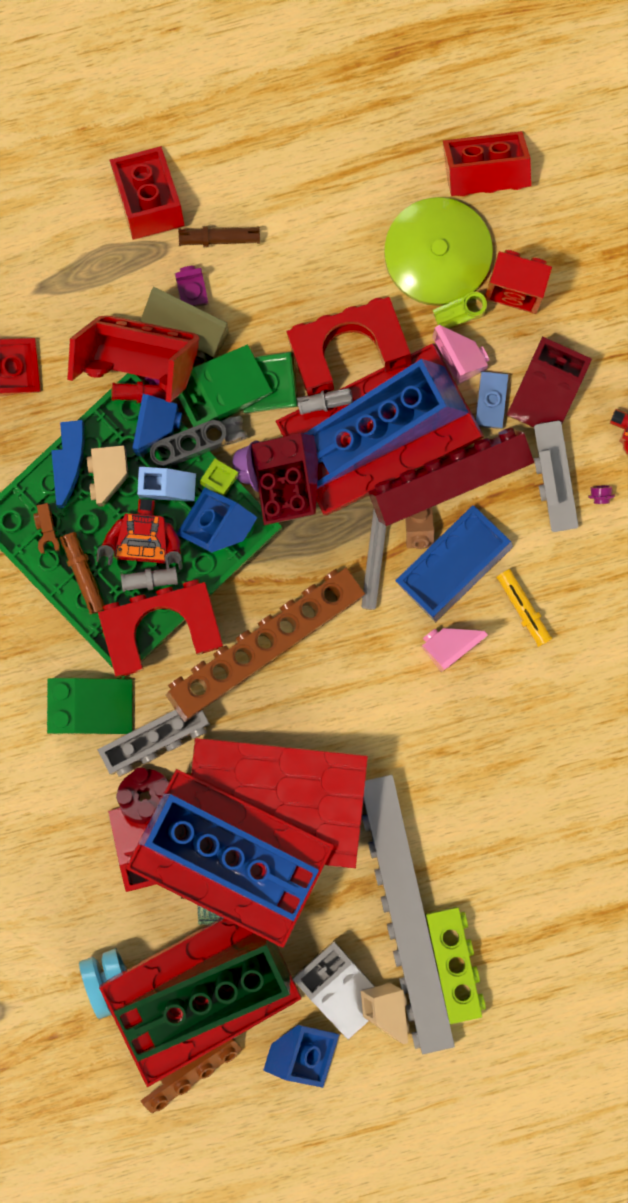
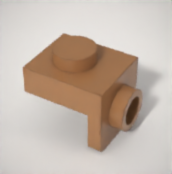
M432 507L405 518L406 547L416 549L429 548L434 543Z

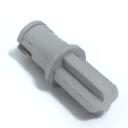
M350 389L327 393L322 390L319 394L297 397L300 414L320 410L327 412L328 408L351 404L353 397Z

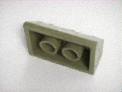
M154 286L140 320L144 323L197 334L199 336V347L196 358L207 362L208 359L217 358L229 334L227 322Z

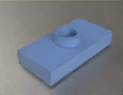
M481 371L476 422L479 427L503 428L508 374Z

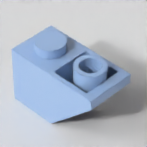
M139 467L137 493L139 498L195 501L196 473L168 468Z

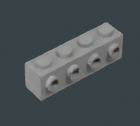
M174 710L97 750L109 774L117 773L118 777L134 770L133 764L139 761L146 764L158 758L156 752L164 748L168 752L183 745L182 739L190 735L192 739H195L207 733L205 727L209 726L210 723L203 710L185 723L177 711Z

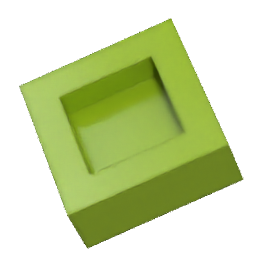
M214 459L201 478L200 484L225 497L237 479L238 472L219 460Z

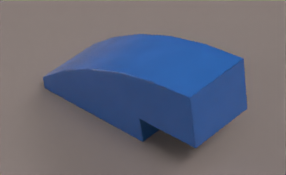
M82 420L60 422L62 450H51L56 505L58 508H65L79 478L85 446V424Z

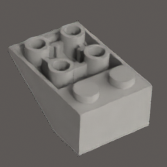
M333 940L294 975L293 980L334 1026L349 1039L368 1022L363 1017L361 991L375 986Z

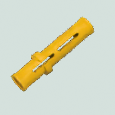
M508 569L498 575L496 579L500 582L510 602L522 619L521 625L523 628L526 627L537 647L552 640V636H550L540 619L542 615L540 612L535 611L524 590L513 575L512 570ZM511 585L513 586L519 598L521 599L523 606H521L514 592L510 588ZM525 610H527L530 614L531 618L533 619L534 623L538 628V631H536L535 627L533 626L532 622L527 616Z

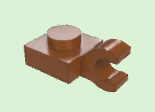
M48 503L37 505L38 513H34L35 525L37 530L42 529L43 537L38 543V549L41 554H45L44 545L47 542H52L55 551H59L60 543L56 538L51 507Z

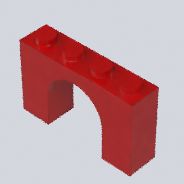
M381 297L375 298L366 305L360 307L351 306L344 309L342 313L333 316L323 315L315 322L308 324L300 323L286 331L307 396L319 394L322 390L325 393L334 390L333 379L324 356L329 343L344 333H360L370 338L376 345L385 372L411 364V353L390 297L384 299Z
M199 579L183 583L184 588L173 591L172 587L156 591L157 596L146 598L144 594L130 598V603L120 606L119 602L103 606L104 611L98 612L117 678L144 671L136 642V631L140 621L148 613L158 609L175 611L186 620L197 655L223 647L205 582L200 583Z

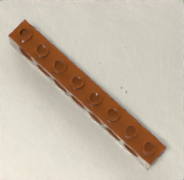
M345 568L340 572L334 569L323 578L326 582L319 587L315 584L311 585L301 593L304 597L296 603L291 599L279 608L281 610L280 614L274 618L270 614L257 624L260 628L252 633L248 629L235 639L237 644L231 648H228L227 645L223 646L213 654L215 659L206 664L205 661H202L191 669L193 674L184 680L180 676L168 685L170 690L165 696L184 723L359 601L365 593L348 569ZM324 591H332L336 595V602H328L324 597ZM310 606L314 610V617H306L302 613V607ZM288 621L292 625L293 631L291 633L283 632L280 628V622ZM258 637H267L271 642L270 648L260 647ZM240 651L246 653L249 658L248 663H239L235 658V653ZM213 668H223L226 671V678L223 680L217 679L213 675ZM195 682L200 683L204 688V694H193L190 685Z

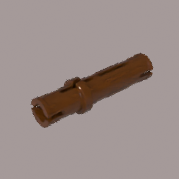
M203 226L202 229L180 228L178 229L179 246L203 245V248H207L209 245L260 244V227L208 228V226Z

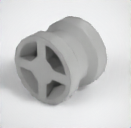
M242 416L220 421L225 426L227 440L224 445L234 444L248 438L246 431L242 429Z

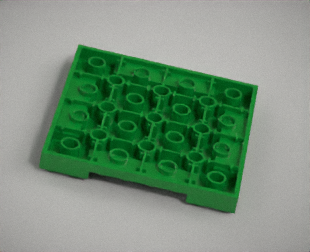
M127 373L117 383L137 384V381L142 380L137 375ZM111 388L78 419L82 420L85 424L83 462L74 491L65 508H58L56 505L51 451L62 450L61 436L0 492V550L113 668L98 613L89 614L87 604L71 567H68V558L59 539L60 537L76 532L84 554L88 555L89 560L87 562L104 604L119 602V605L122 606L129 604L132 597L144 594L146 598L157 596L156 591L172 587L173 591L184 588L183 583L199 579L200 583H206L210 597L241 566H244L282 530V526L279 523L264 525L261 504L236 479L225 497L237 502L257 517L244 541L211 553L178 536L183 567L179 569L178 563H171L169 565V568L176 567L178 584L153 587V590L142 588L123 592L121 574L145 572L146 568H151V571L166 569V564L115 559L114 554L111 565H108V557L106 556L101 557L99 562L96 561L97 550L102 546L106 534L115 522L124 518L125 514H137L138 500L141 499L137 495L139 467L159 468L153 463L150 452L140 457L136 456L133 450L141 403H136V400H112ZM181 422L180 429L175 428L174 435L188 428ZM186 438L181 444V448L185 451H191L196 447V441L192 438ZM124 445L127 453L129 477L105 506L98 507L96 500H91L90 484L94 483V474L88 472L87 457L92 456L91 449ZM167 448L159 449L156 452V459L166 461L170 457V450ZM211 452L168 468L196 473L195 501L149 499L155 501L154 516L164 517L165 522L173 526L176 534L203 489L206 488L200 484V480L213 460L217 459ZM48 503L51 507L55 534L60 543V550L55 551L54 544L47 542L44 545L45 554H41L38 549V543L43 537L42 529L37 530L34 513H38L37 505ZM158 609L148 613L140 621L136 631V642L142 662L185 621L179 613L169 609Z

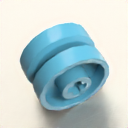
M116 948L102 954L101 961L104 971H102L99 962L94 957L79 961V968L89 1001L99 1020L112 1015L99 986L127 970Z

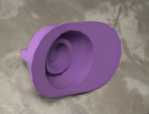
M255 440L249 446L235 452L232 469L238 472L237 479L239 482L251 484L254 490L259 492L251 444L259 443L260 441Z

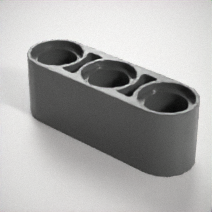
M211 420L159 440L150 449L151 459L157 467L169 468L220 448L227 440L226 428L221 422ZM212 428H218L221 430L222 436L216 441H211L207 438V432ZM186 438H192L196 441V447L191 451H185L181 448V444ZM161 448H167L171 452L169 459L166 461L156 459V452Z

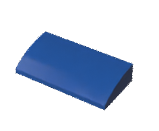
M472 505L395 581L436 623L513 548V545L493 523Z

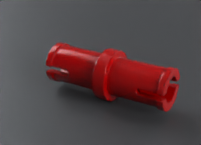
M137 381V384L112 383V400H136V403H141L143 394L166 400V393L159 385L143 384V381Z

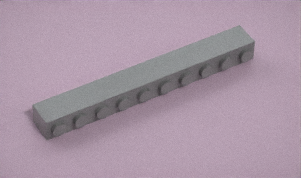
M393 775L366 780L363 804H365L367 815H362L365 831H371L373 842H368L371 858H377L379 869H374L378 886L383 885L385 896L380 898L384 913H390L392 923L387 924L390 940L396 939L398 950L393 951L396 967L402 966L404 977L399 978L401 989L405 994L408 993L410 1004L405 1006L408 1021H414L416 1032L411 1033L415 1049L420 1048L422 1055L454 1048L453 1036Z

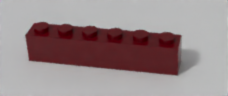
M514 428L504 429L498 433V437L490 440L489 438L478 440L472 448L455 450L449 454L450 457L441 461L440 459L431 460L424 464L425 468L418 471H405L399 475V479L392 482L386 480L377 483L375 489L368 491L378 521L385 526H389L533 464L534 460L525 433Z

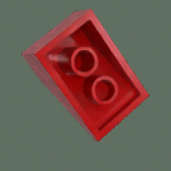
M162 146L110 159L132 240L185 226L181 204Z
M35 338L0 339V396L41 392Z

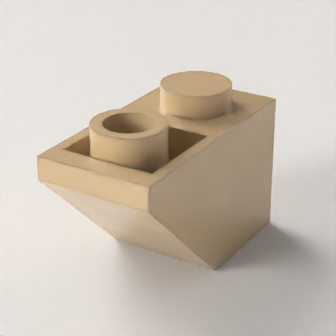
M124 445L91 449L92 456L87 457L88 472L94 474V483L90 484L91 500H96L98 507L105 506L129 477L127 453Z
M391 983L362 990L363 1017L389 1037L402 1044H407L409 1024L405 1014L407 999L403 990Z

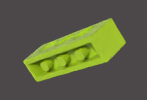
M459 907L425 913L449 1023L455 1024L482 1018L481 1011L486 1010L483 994H477L475 983L480 982L477 966L472 967L469 956L474 955L471 939H465L464 929L468 928L465 911L460 912ZM447 930H455L458 934V940L453 945H447L443 941V934ZM454 957H460L464 961V967L459 972H452L449 969V961ZM461 984L467 985L470 989L469 996L465 999L455 997V989Z

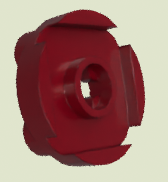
M143 767L136 768L131 774L126 776L120 783L116 794V799L123 815L134 823L146 824L145 821L150 820L169 783L166 777L158 771ZM149 791L151 798L149 800L144 799L142 802L139 801V794Z

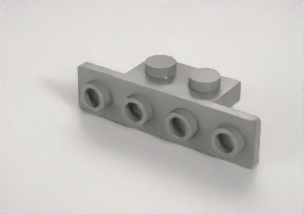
M560 421L537 424L534 426L539 457L534 458L536 473L542 474L543 485H539L541 502L547 501L552 532L576 529L578 528V520L562 424Z

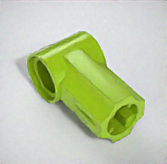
M470 292L465 297L432 311L438 326L441 325L451 329L470 320L483 317L486 312L487 301L480 292ZM476 299L482 304L481 310L471 312L467 308V303L470 300Z

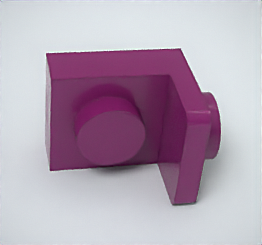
M194 265L180 268V272L175 273L180 300L194 307L208 305L202 269L196 268Z

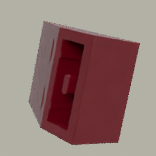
M542 336L506 416L533 428L537 424L560 421L563 424L592 358Z
M298 433L251 444L264 525L316 515L318 457L314 436Z

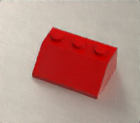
M523 131L443 140L447 182L451 196L464 197L474 193H494L499 190H520L524 187H532L531 158Z

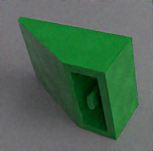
M247 344L192 368L187 387L178 395V398L193 427L211 420L219 422L225 420L273 393Z

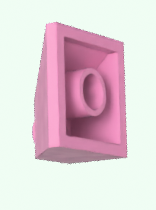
M441 325L435 327L432 338L457 385L487 369L488 364L486 362L489 361V357L482 346L478 348L475 341Z
M435 628L423 638L426 643L421 648L442 673L488 635L485 631L443 628L438 632Z

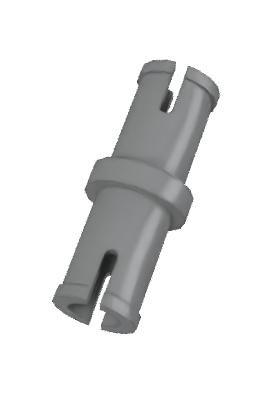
M176 567L169 568L170 570L160 569L152 571L151 568H146L145 572L121 574L123 592L142 588L153 590V587L177 585Z

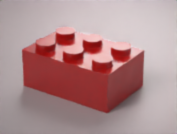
M512 250L499 251L485 294L486 300L536 314L543 300L552 266L547 265V261L533 257L531 260L521 258L520 253Z

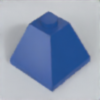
M143 394L133 443V450L136 456H144L150 452L154 443L174 435L175 428L180 429L182 412H178L177 404Z
M204 488L177 535L212 553L244 541L257 517L237 502Z
M297 1025L271 1044L263 1071L286 1081L323 1088L340 1034Z

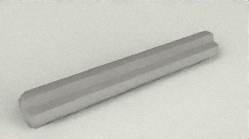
M373 510L363 589L365 595L362 597L361 605L366 610L376 609L386 526L378 521L375 510Z

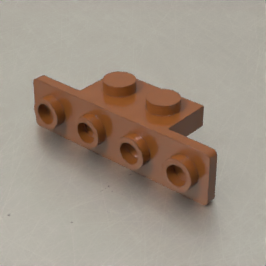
M233 1038L161 1079L160 1081L163 1085L141 1100L142 1105L150 1113L164 1109L171 1100L178 1095L187 1093L191 1086L199 1080L208 1078L216 1068L232 1061L242 1051L241 1046Z

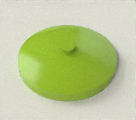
M443 197L423 199L405 208L391 224L384 247L386 268L398 289L409 298L432 306H443L465 297L470 292H475L489 272L493 253L491 236L482 218L464 203Z

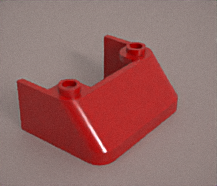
M98 316L70 338L67 380L73 381L83 372L87 373L90 377L100 378L111 370L159 380V387L164 389L166 393V402H172L187 387L199 347V336L192 332L115 316Z

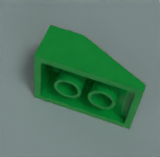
M47 678V734H129L132 732V679Z

